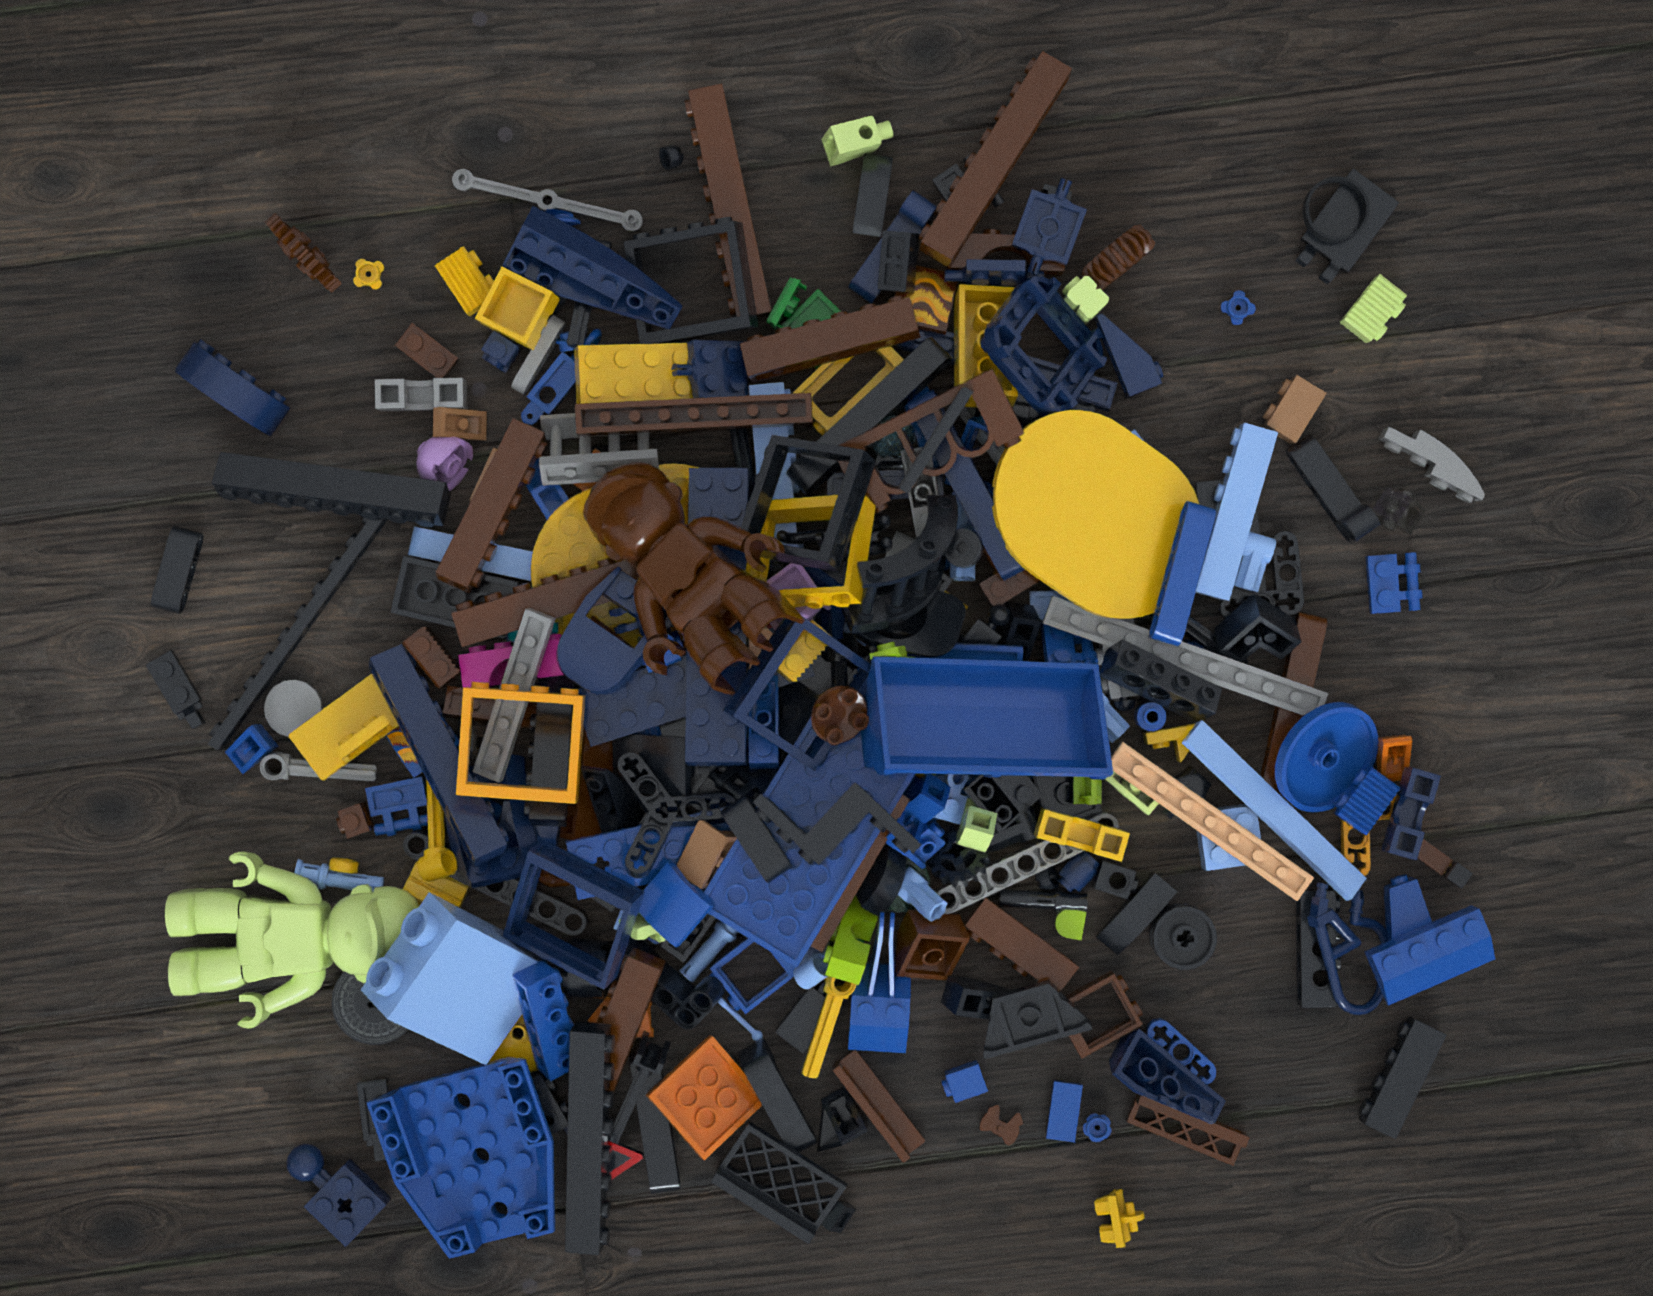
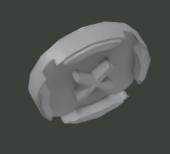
M300 680L283 681L274 686L266 697L264 704L265 718L273 730L280 735L289 737L291 732L323 710V702L317 689L308 682Z

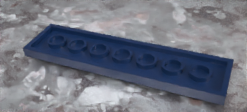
M773 628L769 629L772 633H774L775 630ZM686 655L681 656V661L667 666V676L655 673L654 671L648 673L647 668L635 671L620 689L609 694H594L583 688L579 689L578 695H586L584 727L590 746L599 745L686 717ZM809 664V668L805 669V673H801V677H798L797 681L815 676L812 664ZM777 671L774 675H778V687L794 683L788 682Z

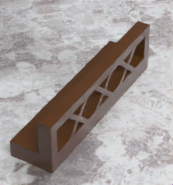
M851 1050L832 1065V1070L904 1163L910 1159V1153L925 1142V1138L857 1050Z
M1139 1094L1136 1095L1126 1119L1127 1123L1232 1166L1235 1164L1241 1147L1246 1149L1250 1139L1245 1132L1218 1121L1214 1124H1209ZM1141 1105L1153 1110L1156 1118L1143 1122L1135 1119V1116ZM1169 1117L1180 1121L1182 1129L1169 1133L1165 1131L1161 1120ZM1158 1122L1160 1128L1152 1126V1124ZM1195 1128L1207 1133L1209 1140L1196 1144L1191 1141L1188 1131ZM1185 1133L1187 1140L1179 1137V1135ZM1224 1139L1233 1143L1234 1146L1230 1156L1218 1153L1215 1142ZM1211 1144L1213 1150L1208 1149V1148H1206L1205 1146H1208V1145Z

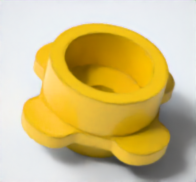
M359 259L355 264L356 276L353 279L354 284L357 287L371 286L374 290L379 289L382 286L380 277L381 272L384 271L383 263L380 261L373 263L365 259ZM368 271L371 272V276H370V277H367V276H366V273H367Z

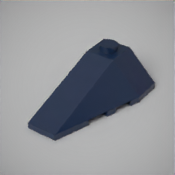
M1140 1029L1120 1038L1109 1058L1111 1074L1133 1092L1209 1124L1216 1122L1226 1102L1225 1099Z

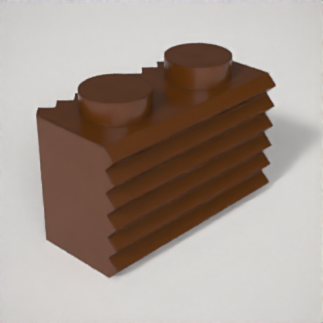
M421 627L402 644L438 689L444 688L461 674L460 665L456 663V659H452L453 655L449 654V650H445V645H442V641H438V636H434L435 632H431V627Z

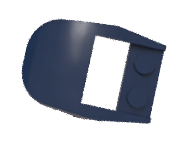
M620 567L614 569L586 595L561 636L556 651L557 664L562 673L586 691L594 694L603 695L615 692L631 678V675L641 665L645 664L643 660V649L647 643L645 635L633 649L586 617L603 595L640 621L633 594L636 580L623 572ZM663 607L664 618H665V622H666L668 616H667L666 610H665L664 607Z

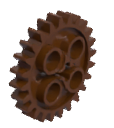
M274 213L265 221V224L279 238L276 242L283 249L282 251L290 260L294 257L299 260L295 265L304 274L306 273L313 281L317 278L331 293L342 284L338 277L328 268L330 263L324 257L325 254L317 246L312 249L308 246L312 240L303 231L300 232L294 225L290 227L277 213Z

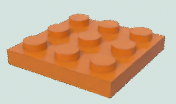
M711 1035L702 1041L646 1094L704 1161L762 1106L745 1073Z

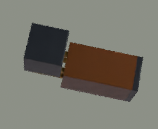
M1423 839L1417 860L1435 873L1443 875L1445 879L1456 887L1462 889L1473 873Z

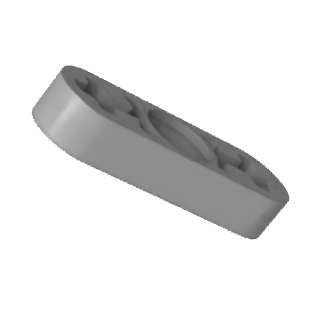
M554 315L550 317L548 324L541 332V337L534 351L531 350L514 378L511 388L523 395L528 392L553 350L556 340L559 339V334L563 332L566 326L565 321Z

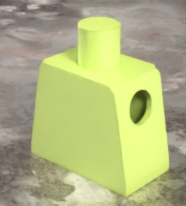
M873 116L830 126L821 139L830 167L862 157L865 153H874L882 144L881 141L893 138V129L889 121L876 124Z

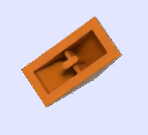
M1396 735L1378 738L1377 771L1390 781H1400L1404 767H1410L1412 737Z

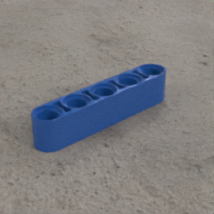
M1189 501L1185 502L1180 514L1153 615L1149 638L1175 646L1181 644L1215 521L1216 509Z

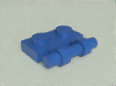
M1416 552L1405 553V565H1397V554L1365 556L1370 614L1401 612L1400 600L1407 599L1409 611L1421 610L1420 598L1423 597L1418 583V573L1421 571L1420 564H1417ZM1398 574H1406L1407 591H1399Z
M1041 622L1045 662L1098 663L1097 652L1094 651L1093 641ZM1074 643L1082 645V653H1075Z
M424 776L365 788L371 817L383 816L384 823L374 825L376 836L384 834L393 836L397 835L398 831L413 829V831L422 830L423 826L428 825L427 814L420 815L418 809L420 806L427 805ZM408 809V818L394 819L393 812Z

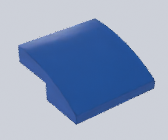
M667 862L643 890L645 893L639 913L664 939L674 947H679L714 905L699 887L689 883L675 863Z

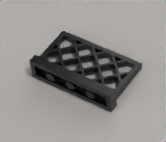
M751 1121L748 1122L724 1160L721 1161L711 1179L713 1184L807 1244L811 1242L817 1229L848 1184ZM749 1132L761 1139L762 1147L748 1149L745 1138ZM742 1145L743 1150L737 1151L739 1147ZM779 1150L785 1154L786 1163L772 1165L769 1152ZM764 1153L767 1166L753 1168L750 1155ZM744 1156L747 1169L736 1170L729 1165V1162L732 1158ZM794 1167H806L810 1170L812 1178L797 1180ZM789 1168L792 1181L777 1184L774 1171ZM769 1172L772 1185L762 1186L758 1184L754 1174ZM829 1182L836 1186L837 1189L834 1194L821 1196L818 1183ZM813 1184L816 1197L801 1199L799 1186ZM794 1188L796 1200L785 1201L780 1197L779 1190ZM818 1203L820 1214L816 1220L805 1214L803 1205Z

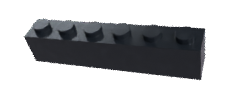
M565 675L538 679V686L549 687V692L561 693V688L576 689V683ZM532 702L537 703L536 714H531L530 731H535L534 742H529L528 759L533 760L532 770H527L526 786L567 789L573 705ZM525 800L524 816L529 817L531 826L567 827L568 803Z

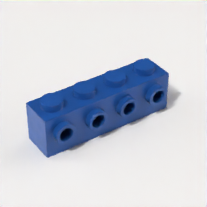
M541 960L512 976L536 1068L549 1081H552L569 1072L570 1030L574 1024L567 1014L568 1000L561 990L560 984L563 980L560 972L556 967L552 968L544 960Z

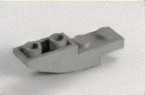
M1391 427L1382 430L1378 440L1385 443L1384 448L1397 454L1402 451L1410 455L1409 460L1419 466L1425 467L1426 464L1429 465L1424 476L1431 479L1430 484L1442 490H1446L1448 487L1456 491V497L1467 503L1483 500L1485 494L1470 469L1439 440L1421 429L1415 431L1412 437Z

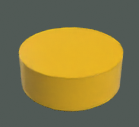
M332 857L330 859L329 870L343 873H358V861L339 857Z

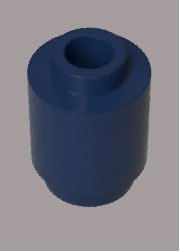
M1083 851L1073 856L1058 872L1062 876L1059 882L1070 893L1074 889L1080 892L1098 873L1096 870L1100 867V864L1086 851Z

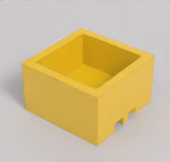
M501 267L475 319L483 326L534 351L541 337V332L548 324L547 320L553 314L560 298L554 292Z

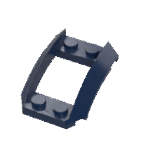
M511 754L504 779L499 783L474 773V766H470L468 770L471 776L475 775L479 782L526 786V759L523 756ZM509 799L519 846L506 848L504 854L474 868L445 815L450 848L457 860V871L472 888L520 878L528 850L538 843L534 826H531L529 817L524 816L525 800Z

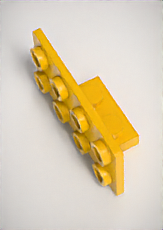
M370 674L291 732L289 738L318 777L324 781L399 725L373 675Z

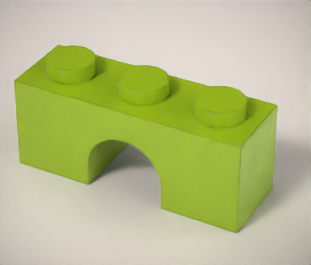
M856 895L830 938V941H833V946L827 945L823 962L828 963L825 975L859 985L866 967L871 945L856 939L870 942L878 916L862 908Z

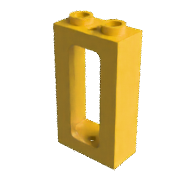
M891 346L875 350L885 360V367L834 416H826L812 400V414L815 420L812 426L822 436L904 360ZM854 356L822 364L793 393H811L813 398Z

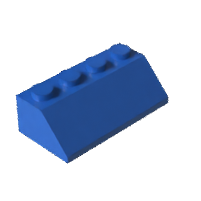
M1472 905L1364 951L1388 1006L1495 960L1489 929L1480 909Z

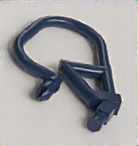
M1317 882V891L1315 897H1312L1310 915L1307 916L1309 926L1315 928L1334 999L1342 1010L1350 1014L1364 1015L1370 1013L1381 1003L1384 996L1377 982L1375 992L1368 1002L1356 1005L1350 1003L1345 998L1335 959L1359 947L1361 940L1332 908H1328L1329 899H1326V889H1328L1329 884ZM1358 890L1350 902L1351 907L1348 911L1350 912V923L1354 926L1372 929L1378 935L1381 944L1387 942V931L1381 923L1371 918L1360 917L1363 914L1362 907L1365 896L1362 890ZM1327 923H1330L1345 940L1333 948L1326 927Z

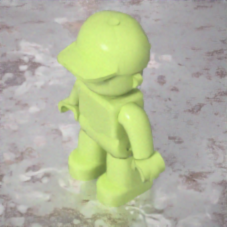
M245 851L234 853L229 856V860L233 864L245 863L249 874L247 878L233 880V887L250 885L258 880L259 884L285 895L288 900H277L256 895L247 896L243 891L233 888L184 889L171 893L166 900L165 923L170 937L229 933L236 934V946L189 947L173 952L168 965L169 987L173 996H189L199 993L229 991L266 978L293 975L285 984L264 996L255 992L239 995V1002H252L254 1004L256 1015L255 1017H243L237 1025L247 1029L254 1028L265 1021L271 1013L287 1008L314 995L322 987L326 977V968L330 967L333 962L342 971L353 974L358 981L366 983L367 973L371 965L377 959L385 956L401 933V926L407 914L419 907L417 899L408 891L397 887H375L373 892L371 886L363 884L352 889L351 894L342 898L331 910L330 904L327 901H322L317 885L308 878L263 864L262 859L255 853Z

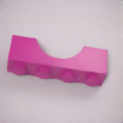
M562 634L550 635L537 675L538 678L564 675L556 660V651ZM511 642L495 643L492 650H487L486 645L470 647L469 653L458 655L462 687H471L472 682H489V686L501 685L513 648Z

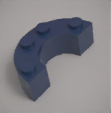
M200 339L198 343L193 342L174 371L242 420L263 433L272 436L290 410V407L284 404L286 398L274 389H271L268 393L254 384L256 378L243 369L239 373L230 367L233 362L218 352L216 355L212 354L215 348Z

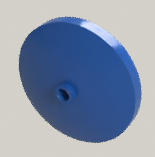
M1345 702L1328 703L1315 708L1303 716L1288 732L1276 758L1275 780L1281 795L1293 806L1306 812H1322L1334 808L1338 797L1343 792L1348 794L1354 786L1351 781L1355 774L1361 768L1365 770L1367 767H1373L1378 752V733L1373 720L1358 707Z

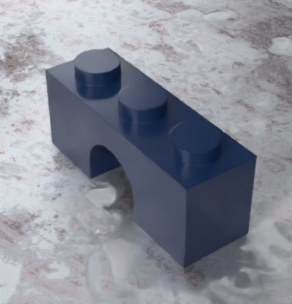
M1404 767L1399 785L1400 791L1396 795L1381 851L1417 860L1425 834L1421 829L1423 816L1428 805L1434 802L1441 778L1440 775L1412 767Z

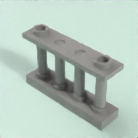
M575 413L540 415L542 431L545 432L546 440H550V456L539 457L543 486L598 482L608 471L631 462H645L660 470L657 449H649V433H636L638 437V450L620 451V435L628 434L579 436L576 434ZM608 436V452L591 453V437ZM579 438V454L562 455V439Z

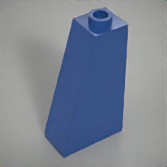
M1407 874L1391 878V884L1384 886L1385 926L1388 941L1432 922L1418 880L1413 877H1407Z

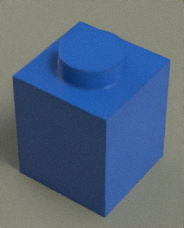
M977 1060L944 1071L946 1079L941 1081L947 1097L953 1096L955 1103L988 1092Z

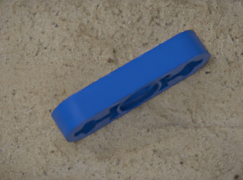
M1161 1018L1153 1019L1148 1023L1146 1027L1147 1036L1163 1048L1168 1043L1161 1037L1154 1039L1155 1032L1153 1028L1155 1026L1159 1028L1166 1026L1164 1032L1168 1037L1172 1039L1174 1034L1178 1036L1169 1043L1166 1051L1173 1056V1049L1176 1045H1187L1189 1048L1188 1056L1185 1059L1176 1060L1184 1066L1191 1063L1193 1059L1202 1067L1207 1064L1208 1076L1204 1077L1201 1075L1198 1078L1207 1085L1215 1079L1216 1068L1214 1064L1170 1023ZM1190 1064L1188 1070L1197 1075L1198 1071Z

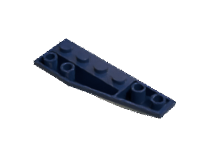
M532 206L502 267L554 292L558 296L666 329L671 328L682 309V305L633 264L587 234L535 206Z

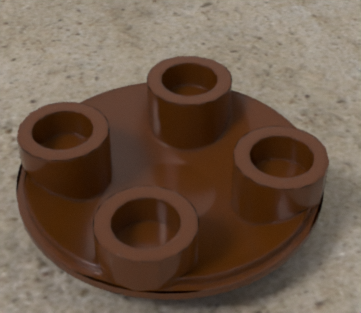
M835 686L826 690L818 697L812 708L811 723L813 730L822 740L831 745H838L854 738L869 724L864 697L859 691L849 686Z

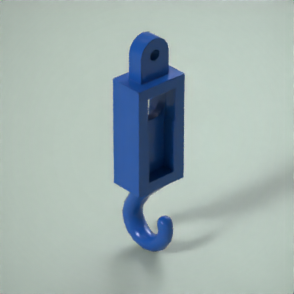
M594 329L585 339L584 345H597L601 340L602 331ZM562 351L526 397L531 401L521 414L524 423L527 425L536 424L540 420V415H544L545 412L548 415H552L576 385L574 354L570 357ZM546 386L552 387L556 392V397L551 403H544L539 397V393ZM529 414L533 415L531 419L528 418Z

